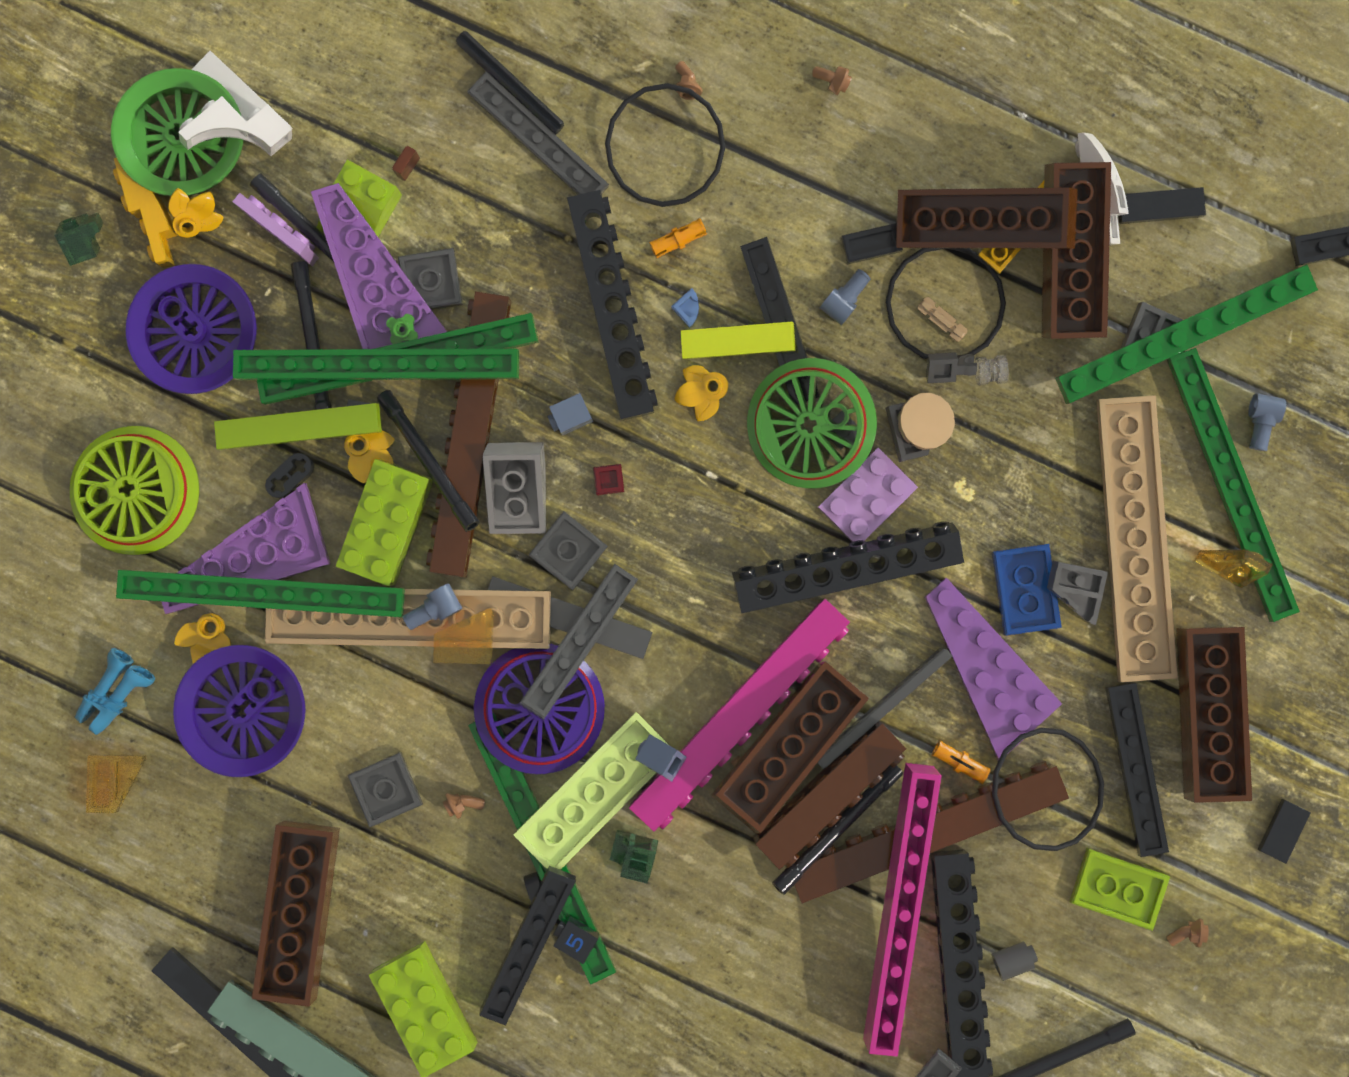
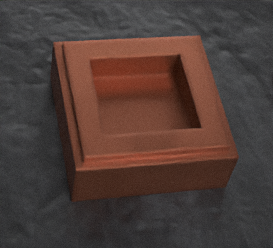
M407 145L392 167L396 176L404 181L407 180L420 159L416 150Z

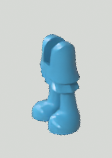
M112 648L109 651L105 673L95 689H90L88 694L83 696L82 703L74 717L79 723H83L98 709L100 713L88 728L95 735L104 731L123 712L122 708L127 707L128 704L125 698L134 688L148 687L155 681V676L147 669L137 665L131 666L134 662L132 657L117 648ZM125 672L121 682L111 696L107 695L118 677Z

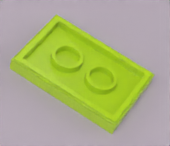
M1086 848L1069 902L1153 931L1170 876Z

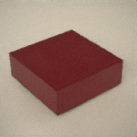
M621 464L593 467L597 496L625 492Z

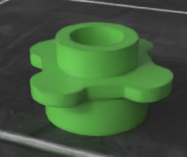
M405 314L402 318L390 317L387 320L386 325L391 331L390 341L392 344L418 338V333L414 329V317L412 315ZM400 327H404L405 331L400 332Z

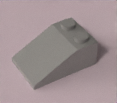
M544 442L487 443L483 453L489 534L546 533Z

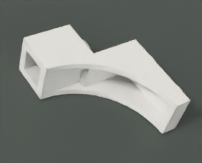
M220 97L217 101L211 100L206 103L201 110L202 113L195 119L189 118L183 122L178 132L180 142L187 150L208 139L231 137L253 143L270 156L292 139V129L268 104L262 109L256 108L248 115V121L246 122L223 97Z

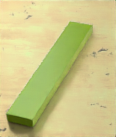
M378 403L214 421L217 450L382 432Z

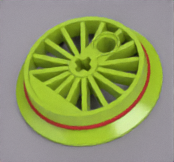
M143 426L117 428L104 433L90 443L74 466L69 488L73 514L85 534L101 547L126 555L152 553L165 548L179 538L195 515L200 493L196 467L183 446L164 432ZM132 442L128 465L123 443ZM144 443L150 446L138 466L141 445ZM114 446L116 449L119 467L116 465L114 460L106 451ZM101 456L115 476L94 464L95 460ZM155 457L156 465L146 472ZM91 469L109 481L98 482L86 480ZM159 474L160 479L148 481L155 475ZM85 485L89 486V487L87 488V491H86V496H85ZM131 485L135 487V490L130 491V494L119 492V490L130 489ZM160 485L162 487V492L149 490V488ZM105 489L108 497L104 503H101L99 494ZM147 496L164 498L166 508ZM143 502L166 515L165 518L158 524ZM87 503L95 507V509L90 512ZM111 509L100 526L95 521V518ZM139 511L152 527L146 533H143ZM120 513L117 534L114 535L108 532V530ZM129 514L135 534L133 537H126Z

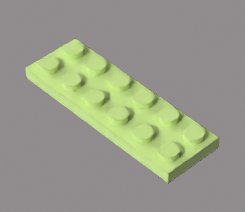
M637 712L513 834L546 869L552 866L561 870L656 774L655 771L635 760L638 755V748L644 740H647L650 734L666 744L667 742Z

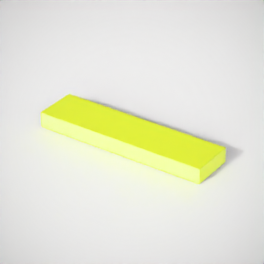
M794 322L681 330L682 359L795 351Z

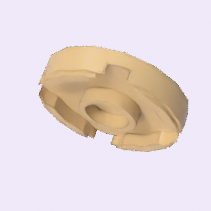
M920 393L908 399L903 404L898 415V428L903 439L921 450L934 449L946 443L952 435L955 426L954 413L949 403L941 396L933 393Z

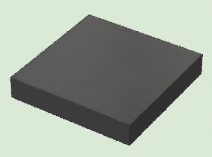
M454 248L398 256L400 268L431 310L463 305Z
M563 511L530 552L529 556L571 590H574L608 546Z
M402 752L347 775L369 828L423 805Z

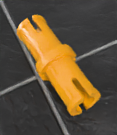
M698 218L678 229L677 227L671 229L670 233L650 241L649 244L656 259L668 252L678 248L680 250L685 248L686 244L706 236L707 232L702 220Z
M941 740L938 741L933 749V757H937L952 766L953 771L956 773L962 772L981 784L985 782L990 773L989 767L970 758L969 753L966 751L960 752ZM952 755L958 758L959 760L965 762L966 764L970 765L971 769L952 759L950 756Z

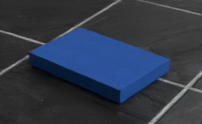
M1043 544L993 551L992 559L1004 636L1062 628L1058 599L1047 589L1052 567L1050 545Z

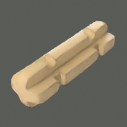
M930 297L924 298L918 305V311L924 316L928 314L930 316L929 320L945 333L947 331L951 333L949 336L956 342L962 340L967 334L968 329L961 323H955L956 319L941 306L937 308L935 306L936 302Z

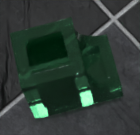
M86 213L65 219L59 223L54 236L70 266L97 257L100 246L95 234L100 232L103 225L99 213L90 216Z
M617 830L610 860L622 866L620 877L648 884L658 840Z

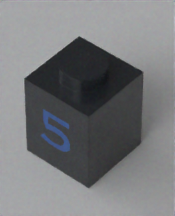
M569 916L566 923L561 920L552 935L556 937L553 946L584 964L599 938V933Z

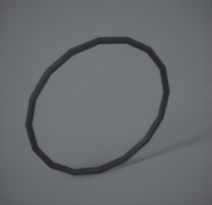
M665 83L643 87L624 99L610 119L605 148L608 167L622 189L640 202L666 207L685 204L707 190L720 172L725 152V141L722 123L708 101L692 89ZM671 89L691 95L707 108L717 125L720 150L715 170L700 189L683 199L662 202L642 197L624 184L613 165L610 141L615 121L628 103L646 92Z
M922 248L903 260L890 279L885 302L890 327L903 346L923 359H928V354L921 352L908 343L895 325L891 298L895 281L905 266L925 252L950 249L968 253L986 266L997 283L1001 303L997 325L983 344L967 354L975 355L988 347L1002 326L1006 307L1002 281L995 270L970 248Z
M1041 727L1020 734L1003 750L993 771L992 798L999 820L1014 839L1035 850L1058 851L1077 844L1094 828L1103 807L1104 780L1096 757L1082 740L1061 729ZM1040 733L1063 735L1078 744L1092 761L1099 782L1098 805L1089 825L1073 840L1056 846L1034 844L1018 835L1004 818L997 796L999 771L1007 754L1023 739Z

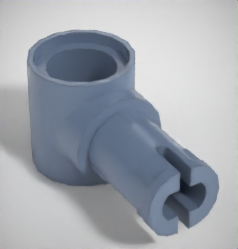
M858 269L844 287H840L838 290L835 288L820 306V309L842 326L857 307L855 304L857 297L871 278L864 271Z
M1259 393L1253 395L1248 410V415L1250 418H1253L1252 423L1254 424L1250 449L1268 450L1272 427H1275L1276 423L1282 421L1286 411V400L1284 398Z
M448 583L427 594L424 604L403 615V619L407 627L413 630L432 619H439L440 621L446 619L463 608Z

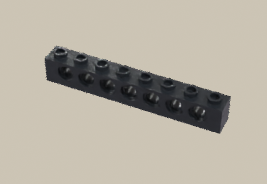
M600 190L567 197L621 421L653 414V407L658 406L655 390H649L646 379L651 378L648 361L642 363L640 352L645 351L641 334L635 335L633 324H637L638 320L635 308H629L626 298L631 296L628 279L622 280L620 269L625 267L621 252L615 253L613 242L618 241L615 225H609L606 214L611 213L608 197L602 198ZM591 217H597L602 223L599 228L592 230L586 227V221ZM598 244H603L608 248V253L603 257H596L592 253L593 248ZM603 272L613 273L615 276L613 283L604 285L599 281V277ZM611 299H617L621 302L622 306L618 312L612 313L605 308L606 303ZM623 326L628 330V336L624 340H616L612 336V332L616 327ZM629 353L634 356L635 363L632 367L624 368L619 364V358L623 354ZM630 381H637L641 384L642 390L638 395L632 396L626 392V385Z
M942 521L933 524V527L925 529L910 528L905 533L899 535L884 534L877 537V540L868 542L858 540L851 542L849 546L841 548L827 547L821 552L811 555L809 553H800L795 555L793 559L784 561L774 559L768 561L766 565L758 567L744 566L739 568L738 571L732 572L741 613H747L964 563L959 530L953 522ZM936 542L933 549L924 550L928 543ZM908 548V552L904 556H897L901 549ZM881 555L877 562L869 563L872 556ZM853 561L850 568L841 569L843 563ZM817 568H826L823 574L813 575ZM790 574L798 575L794 581H785L786 577ZM763 580L771 581L765 588L757 587Z
M964 849L932 852L930 857L948 1057L961 1067V1071L956 1077L993 1076L991 1058H987L986 1047H990V1035L988 1029H984V1018H988L986 1001H982L981 989H985V977L983 972H979L978 962L983 960L981 943H977L976 932H980V920L978 914H974L973 903L978 902L976 886L972 885L971 874H975L974 859L969 857V853ZM953 875H960V885L956 888H950L948 886L949 878ZM955 904H963V913L959 916H951V908ZM957 933H966V940L963 944H953V938ZM966 961L969 963V968L965 973H956V966L960 962ZM971 991V998L967 1002L958 1001L961 992ZM970 1019L974 1021V1025L970 1030H961V1025L965 1020ZM976 1049L974 1058L970 1060L963 1059L965 1051Z

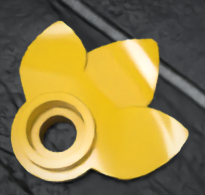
M177 188L172 193L168 203L169 211L174 217L172 220L173 229L181 237L190 238L196 236L199 232L212 231L219 227L224 218L221 214L213 212L215 201L211 191L190 199L183 190ZM184 223L192 224L190 227H183L182 225Z
M692 365L683 369V375L687 382L677 390L674 399L682 406L695 407L697 421H705L714 416L718 411L719 399L723 398L728 391V381L723 374L709 372L700 365ZM712 381H716L718 384V389L714 392L709 388Z
M382 431L379 433L347 436L345 439L344 448L350 456L348 469L359 482H367L375 459H381L394 464L387 449L391 447L395 439L389 433ZM358 441L364 443V448L360 451L354 449V444Z
M207 613L202 615L197 622L186 623L182 626L175 637L174 644L180 647H191V658L194 664L198 659L213 650L231 646V641L224 633V620L217 614ZM210 622H213L216 626L215 631L212 633L207 629V625Z

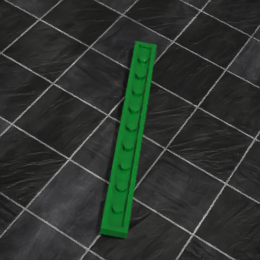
M1308 264L1303 265L1056 377L1055 380L1065 403H1072L1317 291L1318 288Z
M528 313L375 349H513L539 343L533 314ZM257 380L260 401L266 405L372 380Z
M1193 348L1168 358L1167 362L1269 622H1275L1299 613L1300 610L1197 349Z
M233 350V379H519V350Z
M118 570L116 598L403 617L405 588Z
M495 712L492 713L494 722L498 721ZM473 722L468 727L518 830L540 807L524 773L512 769L497 760L485 747L477 731L476 724ZM498 726L496 729L503 739L506 735L502 726ZM526 848L542 881L547 869ZM566 864L561 870L571 874ZM575 883L558 918L566 923L569 916H572L598 932ZM599 934V938L584 964L580 963L590 985L617 971Z

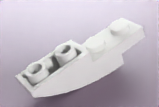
M1078 133V141L1075 148L1080 162H1111L1109 246L1120 244L1118 216L1128 214L1126 196L1120 176L1111 157L1096 137L1089 133Z

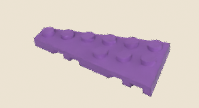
M337 183L311 191L362 348L375 349L392 345L390 341L391 331L387 327L386 322L390 317L397 319L402 318L405 314H410L414 317L413 325L418 333V338L447 332L341 185ZM400 327V332H404L405 328Z
M307 483L297 487L294 492L280 499L270 509L256 516L225 538L222 543L212 550H208L198 560L177 573L281 580L330 565L331 563ZM162 602L165 614L199 605Z
M944 578L924 598L937 627L941 631L946 647L953 656L952 658L959 676L981 720L986 736L989 738L994 749L995 756L999 760L1003 750L1020 734L1036 729L1062 703L947 578Z

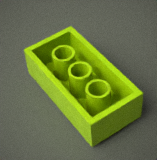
M375 459L335 567L386 586L396 585L433 485V480L430 477L390 462Z
M425 941L372 970L369 977L421 1077H427L474 1051L478 1042Z

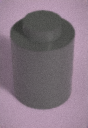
M1024 941L991 954L1002 981L1034 970V963L1038 962L1033 946H1027Z

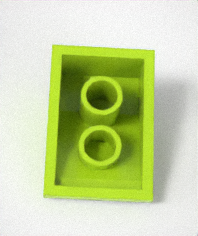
M347 159L333 185L337 183L341 185L379 237L402 194L397 186ZM319 219L316 227L324 234V230Z

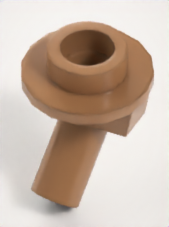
M680 61L675 69L682 78L676 85L692 89L701 96L702 88L696 82L694 73L684 61ZM676 91L683 99H695L687 93Z
M818 66L812 71L813 77L830 83L828 90L835 95H838L840 91L845 93L852 79L848 75L849 69L840 66L837 67L835 72Z
M446 793L447 800L443 801L449 816L456 815L457 819L461 818L462 812L465 810L464 806L482 810L485 804V799L469 795L459 796L458 793L455 795Z
M1200 918L1195 922L1189 921L1188 926L1179 928L1166 936L1170 945L1174 946L1189 937L1190 942H1193L1196 947L1200 948L1202 942L1207 943L1208 925H1204L1203 919Z

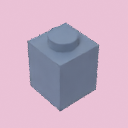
M580 393L549 407L552 412L551 415L547 416L554 431L560 430L562 435L593 422Z
M650 734L647 740L640 744L635 760L672 782L687 757Z

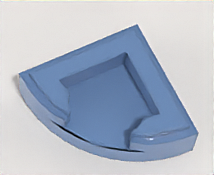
M693 288L671 306V309L689 329L695 323L699 313L698 297Z

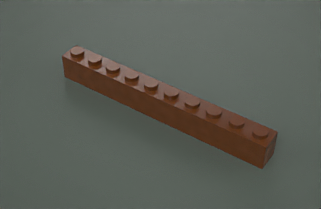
M475 291L474 299H469L467 315L471 316L469 327L509 318L512 303L508 296ZM461 379L460 382H456L454 388V398L457 399L456 410L452 409L450 413L449 426L453 427L451 438L447 437L445 454H448L447 466L443 465L442 469L476 517L484 475L483 453L487 443H489L499 379ZM438 493L435 509L439 510L438 521H433L431 528V538H435L433 549L428 550L426 565L430 566L429 572L467 578L475 528L465 532L443 495Z
M1044 761L1030 767L1031 771L1021 775L1020 772H1015L1004 777V782L998 784L997 796L1003 816L1008 822L1069 799L1057 766L1047 764ZM993 782L979 786L977 788L978 792L967 795V793H961L951 798L952 802L941 806L940 803H937L930 853L1003 825L998 818L992 798ZM887 824L879 825L871 829L872 834L861 837L860 834L851 836L844 840L846 844L836 848L834 845H831L794 885L801 903L803 904L889 870L896 824L890 827Z

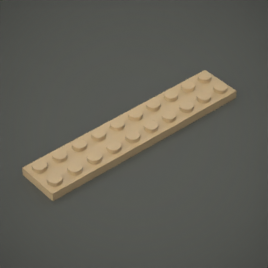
M1156 395L1098 399L1096 402L1118 682L1177 679Z
M405 589L403 615L423 605L424 600L427 599L426 595L436 589ZM453 590L463 609L441 621L439 619L427 621L413 630L407 627L403 617L266 608L265 643L549 649L551 591Z

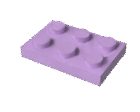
M239 193L232 201L246 215L311 266L319 259L313 252L316 247L296 230L291 234L293 229L278 215L269 211L255 197L250 195L247 199Z
M877 448L860 468L846 478L817 508L851 542L865 541L918 487Z

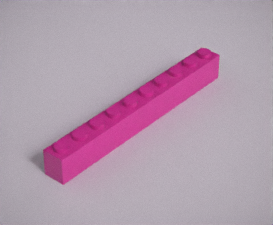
M822 599L679 751L687 758L673 781L671 782L658 774L629 805V809L653 832L658 827L663 830L674 818L671 813L678 806L683 809L693 798V795L690 793L696 786L699 785L702 788L712 778L711 770L717 764L722 767L732 756L729 751L736 744L742 746L752 735L749 730L757 722L761 725L771 715L769 708L775 702L780 705L791 693L788 688L795 681L800 684L810 673L807 668L815 660L819 663L829 653L828 645L833 640L839 642L848 633L849 629L846 626L850 621L826 599Z
M905 763L863 1040L869 1054L898 1057L942 777L937 769L930 765Z

